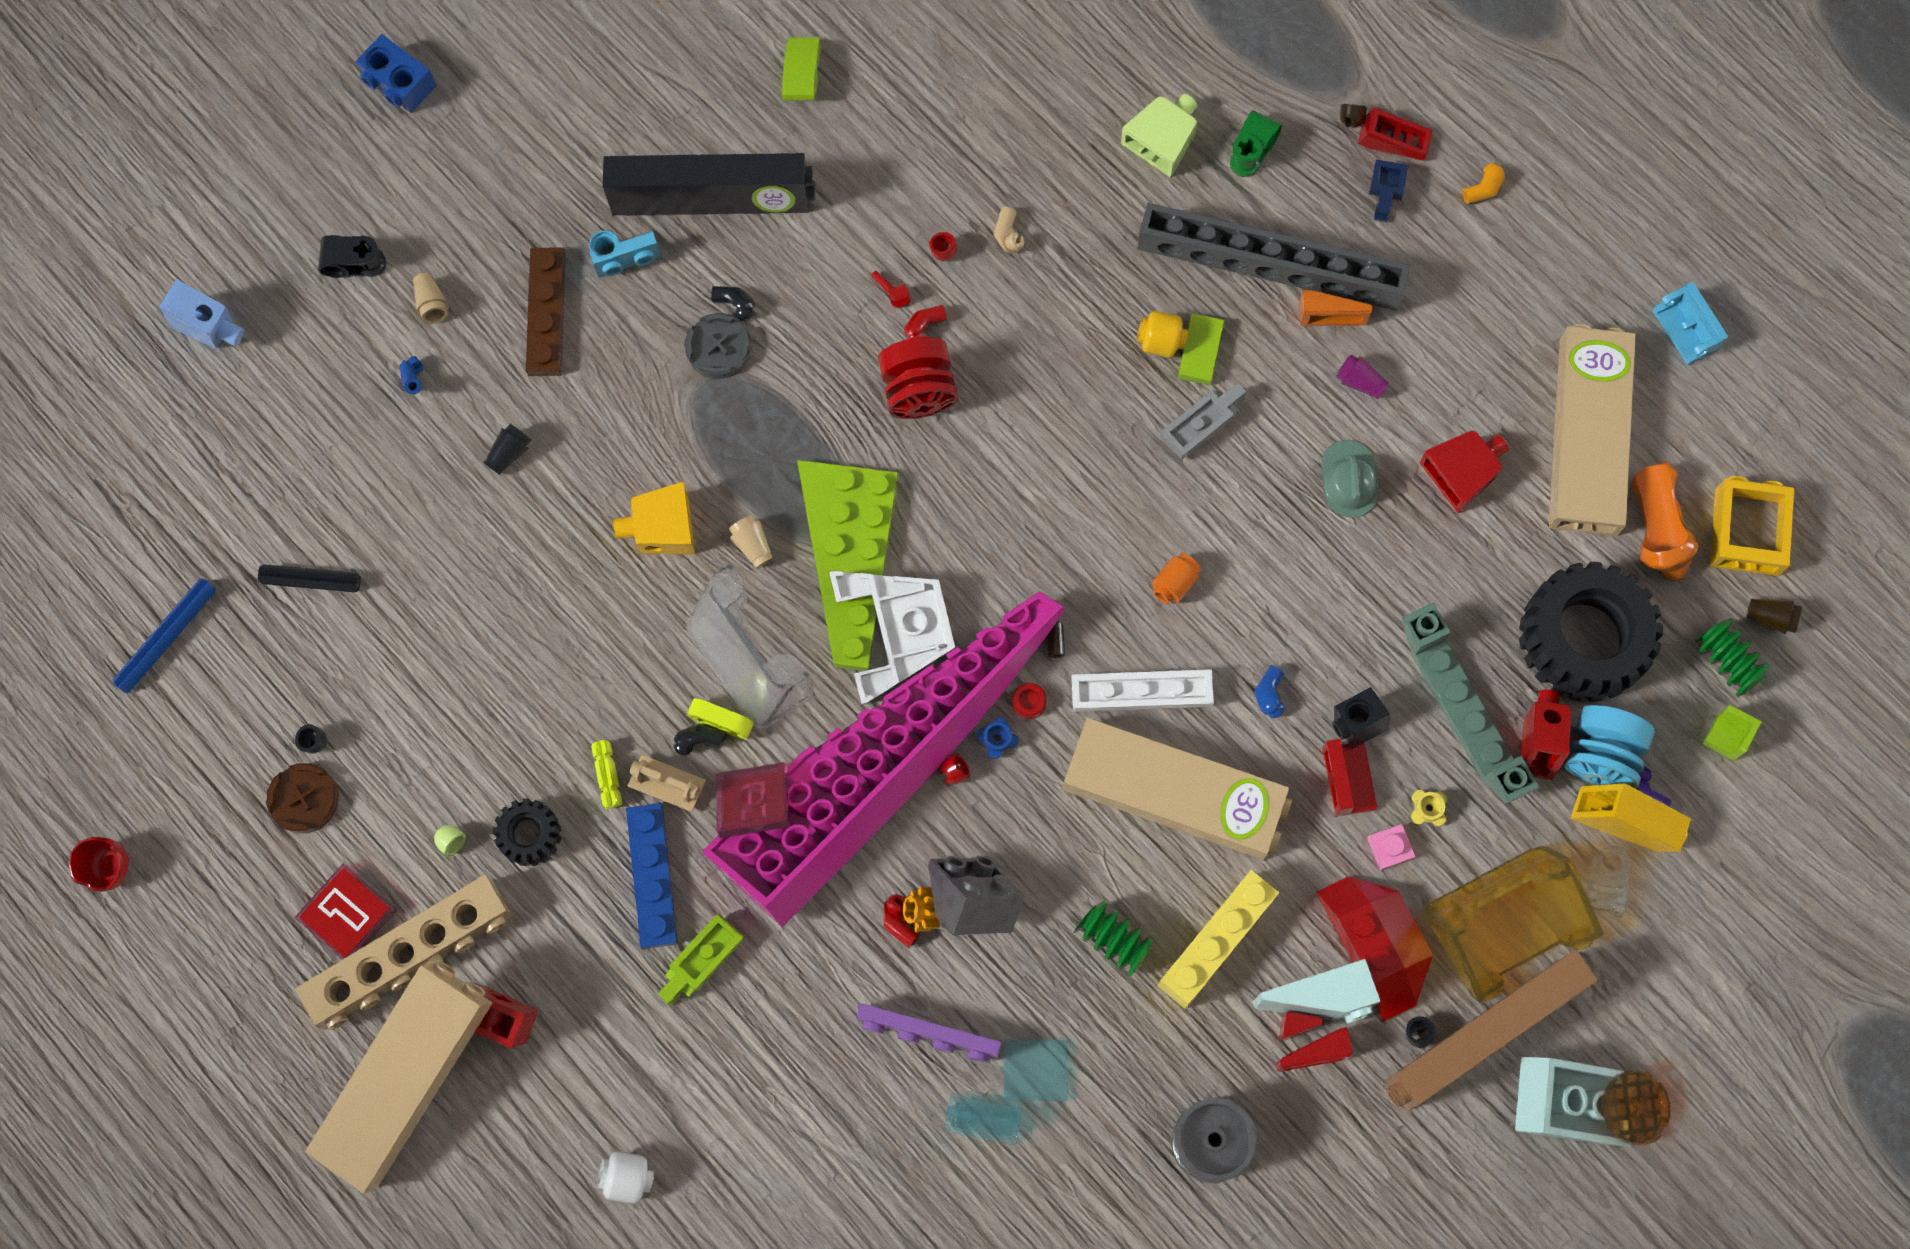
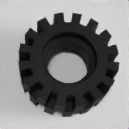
M526 798L520 803L517 800L511 802L512 806L510 808L505 806L501 810L503 812L502 816H497L495 819L497 827H493V834L496 836V839H494L496 846L510 861L516 862L521 866H526V864L536 866L540 860L546 862L549 860L547 856L550 853L555 854L557 851L555 846L561 841L559 836L561 826L557 821V817L546 805L537 800L533 802ZM524 820H534L538 822L541 829L538 840L531 845L518 844L514 837L515 828Z

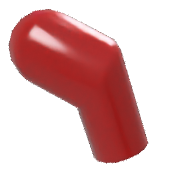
M935 306L915 312L904 328V334L908 336L907 339L925 337L924 330L928 325L947 321L944 306Z
M894 894L884 903V928L907 948H911L917 942L920 935L906 924L903 916L905 898L899 894Z

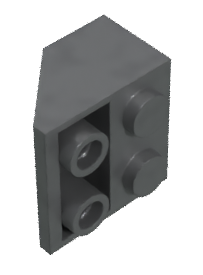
M948 856L946 859H930L928 868L935 915L953 935L1013 932L1025 895L1014 885L1010 878L1006 877L992 859L985 856H976L975 858Z

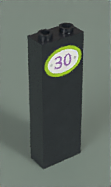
M805 153L603 157V189L612 216L809 213V201H815L812 166H806Z

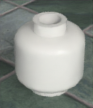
M616 1151L608 1159L602 1160L597 1188L602 1189L604 1197L608 1200L635 1204L641 1199L643 1192L650 1193L654 1171L647 1170L648 1163L644 1156Z

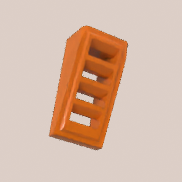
M1303 289L1299 303L1300 325L1366 326L1372 313L1371 304Z

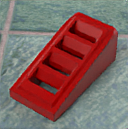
M1373 107L1366 115L1365 121L1362 124L1358 145L1424 161L1427 158L1433 130ZM1387 130L1392 131L1391 137L1386 136ZM1401 133L1405 134L1403 142L1399 141ZM1413 136L1418 137L1416 147L1411 145Z
M1347 1027L1340 1028L1282 1057L1276 1063L1277 1071L1285 1072L1349 1059L1353 1051Z

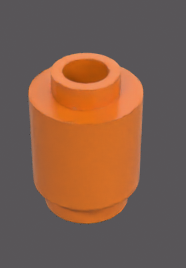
M1185 553L1172 557L1151 582L1154 588V596L1164 604H1178L1199 580L1200 565Z

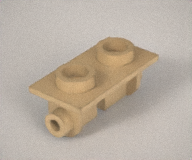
M641 754L639 761H634L631 765L629 773L632 774V777L627 786L693 812L706 780Z

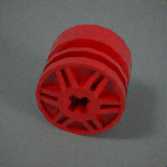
M916 337L902 340L883 349L878 355L882 381L887 384L885 395L886 399H888L889 414L893 417L901 419L928 417L949 409L958 401L957 389L954 386V375L948 372L951 368L947 344L941 338Z

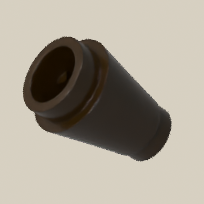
M1751 598L1746 618L1783 634H1786L1787 631L1795 633L1799 624L1802 606L1795 605L1794 601Z

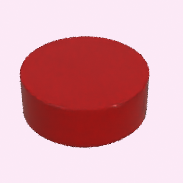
M1024 683L1015 689L1012 695V707L1019 717L1035 719L1041 716L1046 709L1047 696L1039 685Z

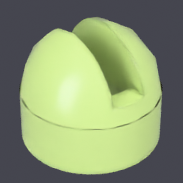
M452 825L440 827L434 835L436 847L447 857L456 854L466 841V835Z

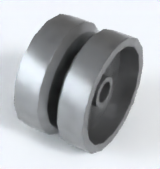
M1211 1097L1195 1102L1180 1115L1172 1131L1171 1147L1175 1161L1185 1174L1199 1182L1216 1184L1236 1177L1248 1167L1256 1151L1257 1135L1251 1118L1242 1107L1228 1099ZM1217 1133L1221 1138L1218 1141L1220 1146L1212 1147L1208 1143V1136Z

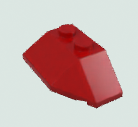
M1349 876L1317 891L1316 894L1352 963L1363 959L1366 960L1380 998V1002L1375 1005V1008L1382 1021L1384 1022L1415 1007L1433 954L1400 891Z

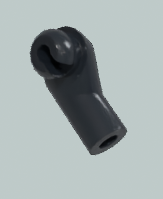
M695 724L678 731L674 737V750L680 755H689L693 750V746L699 743L721 749L726 739V732L703 724Z

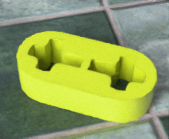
M693 698L686 714L698 723L724 731L728 735L743 740L748 739L754 725L753 721L738 713L698 698Z

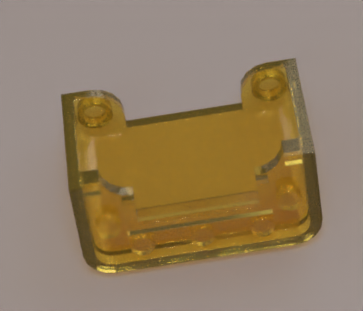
M1546 846L1531 848L1433 900L1423 910L1429 925L1471 997L1478 1002L1494 999L1500 994V990L1504 987L1502 975L1551 948L1562 944L1574 950H1582L1591 946L1594 942L1593 940L1604 935L1573 860Z

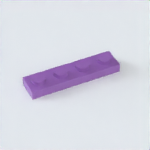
M860 1003L856 1017L858 1022L864 1023L862 1028L864 1030L883 1034L884 1030L888 1029L898 1032V1039L918 1044L919 1039L934 1042L932 1048L953 1054L955 1048L968 1051V1058L983 1063H989L990 1058L998 1059L1001 1042L862 1003Z

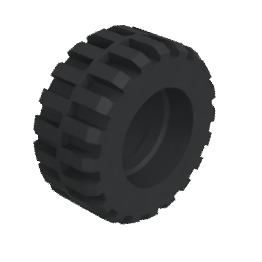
M1590 562L1586 568H1583V564L1576 563L1570 565L1566 571L1560 569L1553 573L1529 600L1524 609L1525 614L1520 620L1519 629L1523 634L1519 638L1520 649H1527L1528 651L1524 658L1528 668L1535 666L1539 671L1535 677L1541 684L1545 680L1549 681L1553 685L1551 690L1559 692L1560 695L1563 691L1569 692V699L1581 701L1587 696L1590 702H1597L1606 696L1613 698L1620 695L1625 689L1632 687L1654 664L1653 659L1659 655L1662 646L1658 640L1663 636V624L1656 623V620L1661 616V612L1657 604L1651 605L1649 600L1653 595L1646 587L1641 590L1636 585L1639 579L1633 574H1630L1628 577L1621 575L1620 567L1611 564L1608 569H1602L1601 562ZM1574 605H1588L1606 613L1612 619L1619 632L1620 648L1617 654L1610 659L1595 660L1584 657L1574 651L1566 642L1561 631L1560 617L1564 610Z

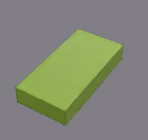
M1191 313L1188 337L1183 350L1178 379L1211 385L1224 320Z

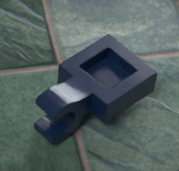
M1376 159L1369 190L1370 195L1378 196L1374 220L1387 222L1388 214L1391 211L1392 199L1402 200L1409 165Z

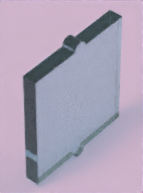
M1005 1039L1004 1066L1001 1067V1073L1004 1074V1100L1067 1102L1068 1075L1071 1074V1068L1068 1067V1040Z

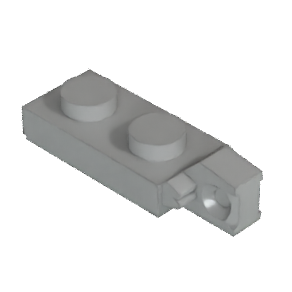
M1238 382L1224 393L1220 389L1214 392L1211 390L1162 429L1160 437L1183 460L1233 420L1239 411L1236 406L1246 398L1245 394L1247 391Z

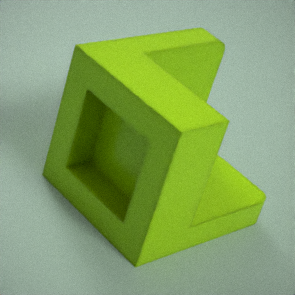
M1728 705L1717 714L1702 744L1734 761L1748 750L1762 721L1732 705Z

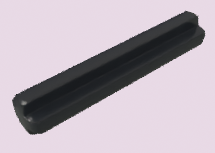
M267 564L261 565L258 570V581L265 585L356 593L359 591L361 576L356 572Z

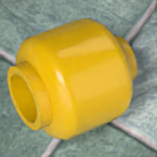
M1157 310L1152 311L1148 317L1143 316L1141 319L1137 343H1141L1143 352L1147 354L1171 358L1176 354L1177 349L1185 348L1188 330L1182 329L1183 321L1180 316Z

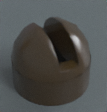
M1341 104V122L1347 128L1351 127V125L1353 128L1359 127L1365 121L1367 107Z

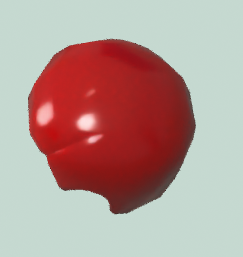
M90 837L79 841L70 854L68 866L71 877L76 884L84 885L92 891L106 892L107 890L119 887L128 873L130 860L119 842L110 838Z

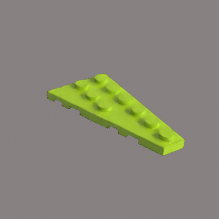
M797 460L834 667L867 671L870 667L877 621L873 597L870 595L836 603L829 572L843 571L883 576L898 472Z

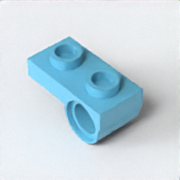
M599 231L591 237L589 242L591 251L589 253L598 278L602 276H615L621 273L623 269L635 265L645 266L652 263L656 258L661 257L653 231L619 242L617 236L610 231ZM605 248L614 249L610 254H600V252Z

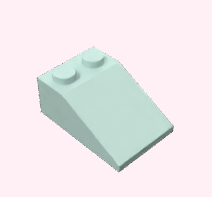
M1363 959L1262 992L1255 998L1253 1004L1255 1009L1280 1013L1293 1011L1319 1016L1321 1019L1331 1021L1345 1018L1347 1024L1365 1019L1368 1017L1367 1015L1372 1014V1008L1380 1002V998L1366 960Z
M1521 1057L1515 1131L1631 1148L1632 1142H1626L1614 1134L1608 1126L1604 1114V1096L1609 1084L1617 1076L1627 1072L1553 1058ZM1625 1075L1624 1082H1633V1075ZM1617 1078L1613 1084L1620 1083V1079ZM1634 1086L1625 1087L1627 1097L1635 1096ZM1621 1088L1613 1089L1614 1099L1622 1098ZM1609 1090L1606 1096V1100H1610ZM1635 1102L1628 1103L1629 1114L1634 1113ZM1623 1103L1615 1104L1616 1115L1624 1114ZM1611 1105L1605 1106L1607 1117L1612 1116ZM1630 1119L1631 1129H1633V1119ZM1625 1120L1617 1121L1618 1131L1627 1130ZM1609 1122L1610 1126L1614 1130V1123ZM1620 1135L1622 1138L1628 1140V1135Z

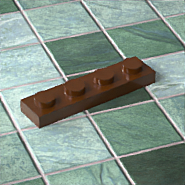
M563 247L530 248L526 373L528 376H561L565 282V250Z

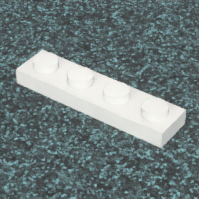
M1212 669L1073 674L1071 676L1073 712L1213 707L1214 704Z

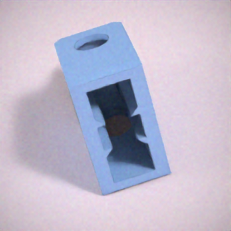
M178 279L175 280L159 306L171 328L213 348H217L222 340L237 346L245 332L244 328L232 323L233 320L227 307Z

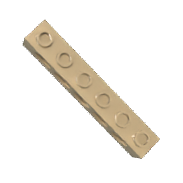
M484 874L294 989L315 1026L324 1030L326 1028L329 1030L336 1029L349 1020L348 1015L356 1010L364 1011L378 1004L381 1000L379 996L392 989L393 992H396L408 986L412 980L411 977L415 975L420 965L436 963L437 961L444 963L442 958L455 951L458 954L466 951L475 944V938L485 932L488 935L493 934L505 927L507 924L505 920L512 917V914L493 881ZM469 909H476V920L470 925H463L462 916L464 912ZM440 927L445 928L446 935L444 940L439 944L433 945L430 940L432 932ZM412 946L414 949L413 958L409 962L401 964L399 961L400 952L405 947ZM376 965H380L382 968L380 979L374 983H369V970ZM348 984L350 987L349 997L345 1001L338 1002L336 999L337 990L342 985Z

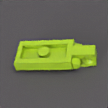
M719 913L716 914L669 965L670 969L665 976L670 981L658 993L659 997L669 1006L683 993L690 997L703 986L745 940V937Z

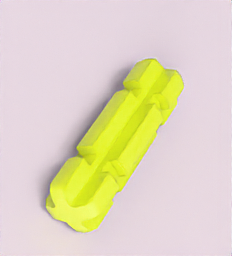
M608 740L596 741L592 743L591 748L593 757L597 759L594 763L599 789L603 791L601 793L602 804L605 809L617 808L623 802L621 792L617 790L619 782L615 762L611 758L613 755L611 743Z

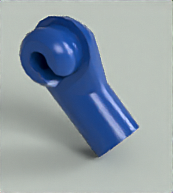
M1273 665L1269 666L1257 685L1255 697L1263 714H1268L1271 718H1278L1283 714L1285 706L1280 701L1276 687L1283 678L1284 672Z

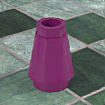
M1352 354L1348 356L1336 375L1337 378L1342 380V385L1373 396L1376 399H1379L1389 384L1361 356L1357 358Z

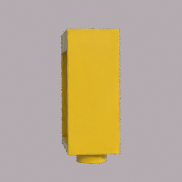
M1741 476L1725 478L1715 489L1710 567L1780 576L1790 566L1794 488L1783 486L1778 481L1757 483L1749 482L1747 478ZM1732 497L1778 503L1775 551L1729 545Z

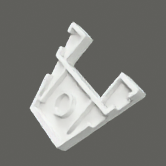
M843 571L829 572L836 603L870 595L873 597L889 662L887 666L854 673L861 705L868 703L955 648L939 580L847 573Z

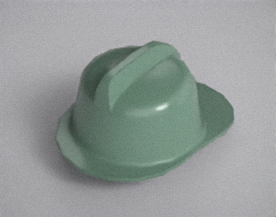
M1342 440L1335 442L1327 448L1322 457L1321 467L1326 501L1334 512L1343 517L1355 518L1363 516L1372 510L1378 499L1379 487L1373 454L1365 445L1357 441Z

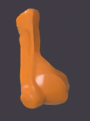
M1665 461L1640 470L1633 477L1631 487L1638 499L1646 526V534L1640 547V560L1645 566L1658 570L1665 580L1672 582L1681 580L1686 576L1699 545L1694 535L1685 528L1681 507L1675 495V484L1679 473L1671 464Z

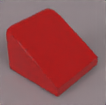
M1293 1011L1286 1012L1282 1016L1279 1042L1318 1028L1322 1025L1323 1019L1309 1014Z

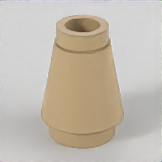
M430 273L416 275L413 278L417 316L422 318V321L427 324L443 321L448 316L449 303Z
M753 515L739 520L729 528L732 533L731 540L748 560L753 563L755 569L773 560L761 522L756 521Z

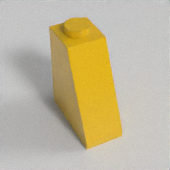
M1625 783L1581 786L1570 819L1656 852H1681L1682 846L1687 839V831L1691 822V818Z

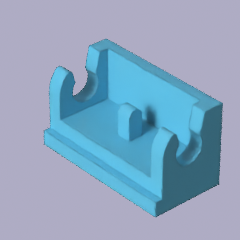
M1693 281L1663 297V302L1652 309L1687 365L1719 350L1728 338L1727 333Z

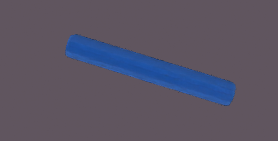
M200 578L113 678L112 683L121 691L129 693L213 596L216 588L207 580Z

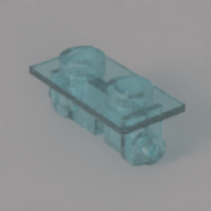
M951 1095L947 1108L944 1132L1016 1145L1022 1108Z

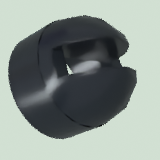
M312 724L302 726L295 735L297 748L309 754L322 751L327 743L325 732Z
M1419 1016L1408 1022L1406 1038L1412 1046L1426 1048L1434 1041L1436 1029L1430 1019ZM1426 1030L1429 1032L1428 1035L1417 1040L1413 1038Z

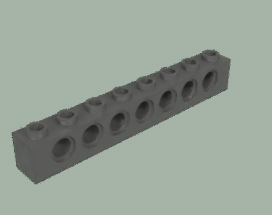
M1148 202L1137 247L1138 250L1322 292L1395 311L1398 310L1403 298L1410 270V264Z

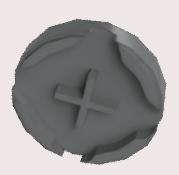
M724 313L708 314L700 318V321L694 326L692 325L688 330L684 342L686 356L693 369L704 377L713 379L729 378L740 372L749 362L752 352L750 333L747 328L733 315Z

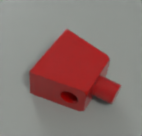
M1473 430L1429 448L1424 452L1419 463L1455 511L1460 513L1498 477L1503 467L1497 458L1508 452L1509 449L1507 443L1500 435L1497 434L1484 442L1479 434Z
M1544 689L1538 692V701L1533 703L1524 719L1519 757H1523L1533 777L1553 780L1569 755L1571 708L1567 705L1559 704V692L1551 689Z

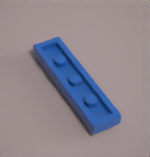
M656 803L626 808L640 946L642 949L678 945L663 805Z

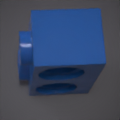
M383 34L356 60L362 73L360 78L372 90L380 89L384 92L383 95L389 103L396 108L402 106L410 113L437 86L428 68ZM387 64L386 67L378 69L381 65ZM405 83H411L407 87H401Z

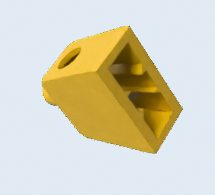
M684 482L631 498L632 516L613 519L616 539L635 536V542L640 553L695 554L688 492Z

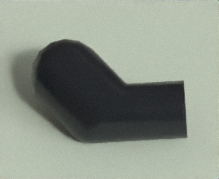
M712 286V303H731L736 307V316L738 318L750 319L753 317L754 299L739 287Z

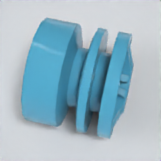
M1600 705L1584 706L1580 711L1574 730L1576 736L1581 740H1574L1570 743L1569 750L1571 753L1564 762L1565 769L1572 775L1595 785L1625 783L1636 789L1641 779L1639 773L1643 771L1645 766L1643 760L1638 756H1645L1650 750L1655 733L1653 725L1645 719L1621 709Z

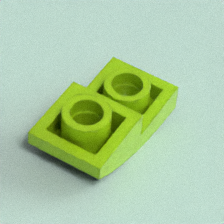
M788 37L783 68L782 100H815L819 81L817 67L821 52L820 37Z

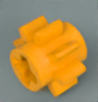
M919 887L918 890H911V896H908L903 903L904 919L908 923H915L916 932H928L931 929L940 928L939 922L941 921L935 915L932 888Z

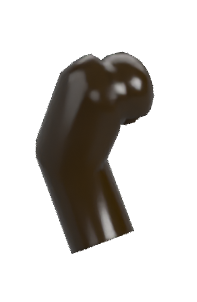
M1057 621L1045 637L1048 644V657L1051 658L1065 656L1064 627L1060 621Z

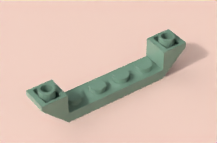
M1434 602L1404 616L1402 622L1412 657L1482 781L1506 804L1538 789L1539 785L1523 757L1520 756L1516 759L1512 757L1448 645L1446 639L1451 632Z

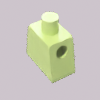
M1182 94L1175 104L1165 97H1157L1122 128L1121 144L1171 178L1196 133L1197 120L1191 116L1197 108L1196 101L1187 94Z

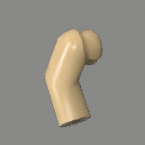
M1004 206L1001 208L994 229V237L1004 251L1017 253L1023 248L1025 242L1023 236H1018V233L1012 228L1017 211L1011 207Z

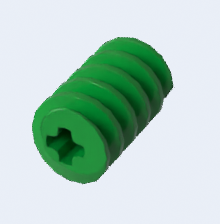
M1729 618L1712 627L1695 642L1704 640L1703 645L1699 649L1702 654L1710 651L1714 652L1708 661L1711 665L1719 662L1723 663L1717 672L1720 676L1728 673L1732 674L1726 683L1729 687L1741 685L1735 694L1739 698L1768 677L1764 674L1770 665L1767 662L1759 665L1755 664L1761 654L1758 651L1750 654L1746 653L1751 642L1749 640L1741 643L1737 642L1742 631L1738 629L1729 632L1728 629L1733 622Z
M1104 900L1092 907L1073 933L1085 928L1082 940L1088 942L1096 937L1094 950L1099 951L1107 946L1105 959L1111 960L1118 955L1119 959L1116 968L1120 970L1130 965L1128 977L1131 978L1152 951L1150 948L1153 938L1150 936L1140 941L1139 938L1142 931L1140 927L1128 932L1131 920L1127 918L1117 923L1119 910L1115 909L1106 914L1105 910L1108 901Z

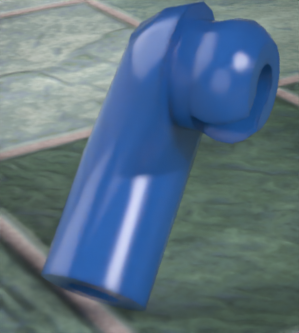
M411 356L407 361L403 360L400 364L402 386L411 395L417 394L420 391L421 383L416 375L424 370V366L417 356Z

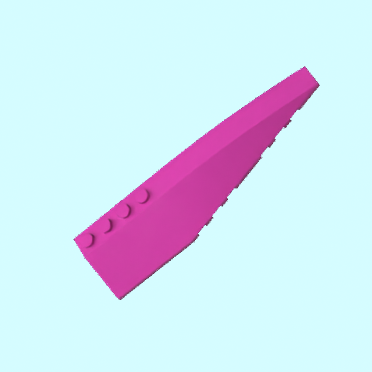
M1039 591L1002 617L1003 622L996 627L990 629L986 627L977 633V639L962 650L956 647L946 654L948 659L935 668L930 665L884 696V703L870 710L867 708L856 715L858 717L856 722L842 731L840 728H837L828 734V741L816 749L811 746L803 751L782 772L784 773L786 825L723 835L722 831L702 853L763 912L783 927L901 808L957 748L1024 667L1064 613V607Z

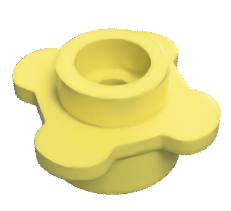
M1417 790L1413 793L1412 800L1415 804L1411 820L1417 825L1427 822L1433 823L1437 827L1442 826L1447 819L1444 814L1447 796L1443 792L1425 793L1423 790ZM1426 806H1432V811H1427Z

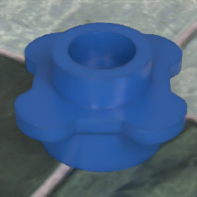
M996 718L993 723L989 724L986 728L979 729L977 732L978 741L984 743L988 749V756L992 759L1000 758L1002 752L1008 748L1013 749L1018 745V736L1011 733L1010 728L1007 726L1008 722L1004 718ZM999 735L1001 740L995 741L994 737Z

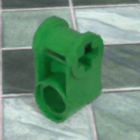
M1252 110L1233 144V154L1230 160L1232 171L1241 177L1254 175L1267 153L1276 143L1283 124Z

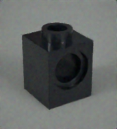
M1372 687L1334 706L1332 726L1337 736L1341 740L1346 739L1352 749L1389 730L1390 713ZM1361 716L1367 720L1362 723H1356L1351 718Z

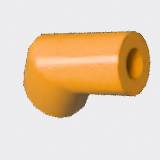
M1496 163L1487 164L1483 169L1485 173L1481 183L1463 188L1462 193L1465 203L1469 204L1496 196L1505 179L1504 169Z

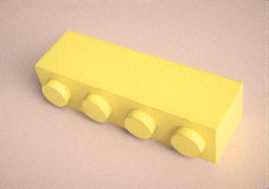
M1250 870L1160 980L1158 987L1186 1009L1275 900L1279 892Z

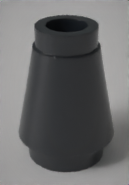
M510 423L506 429L501 428L483 463L500 475L503 470L529 449L527 445L531 439Z

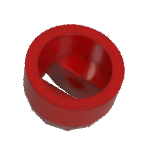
M939 232L930 239L929 247L932 255L937 260L945 262L955 257L957 244L951 233Z
M957 753L945 759L940 766V774L945 772L948 777L944 780L946 783L956 785L970 777V769L966 761Z

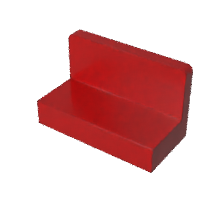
M1341 739L1326 741L1322 751L1335 817L1375 811L1377 809V802L1365 743L1352 749L1349 743L1342 744Z

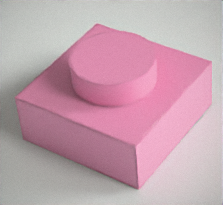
M1402 824L1367 837L1380 871L1413 860L1416 857Z

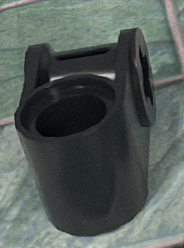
M326 235L321 239L318 271L324 276L332 278H343L346 276L373 277L382 273L386 267L385 255L378 249L374 239L369 236Z

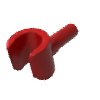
M874 271L871 274V277L887 293L894 308H899L911 302L908 297L910 294L905 284L893 288L891 283L878 271Z

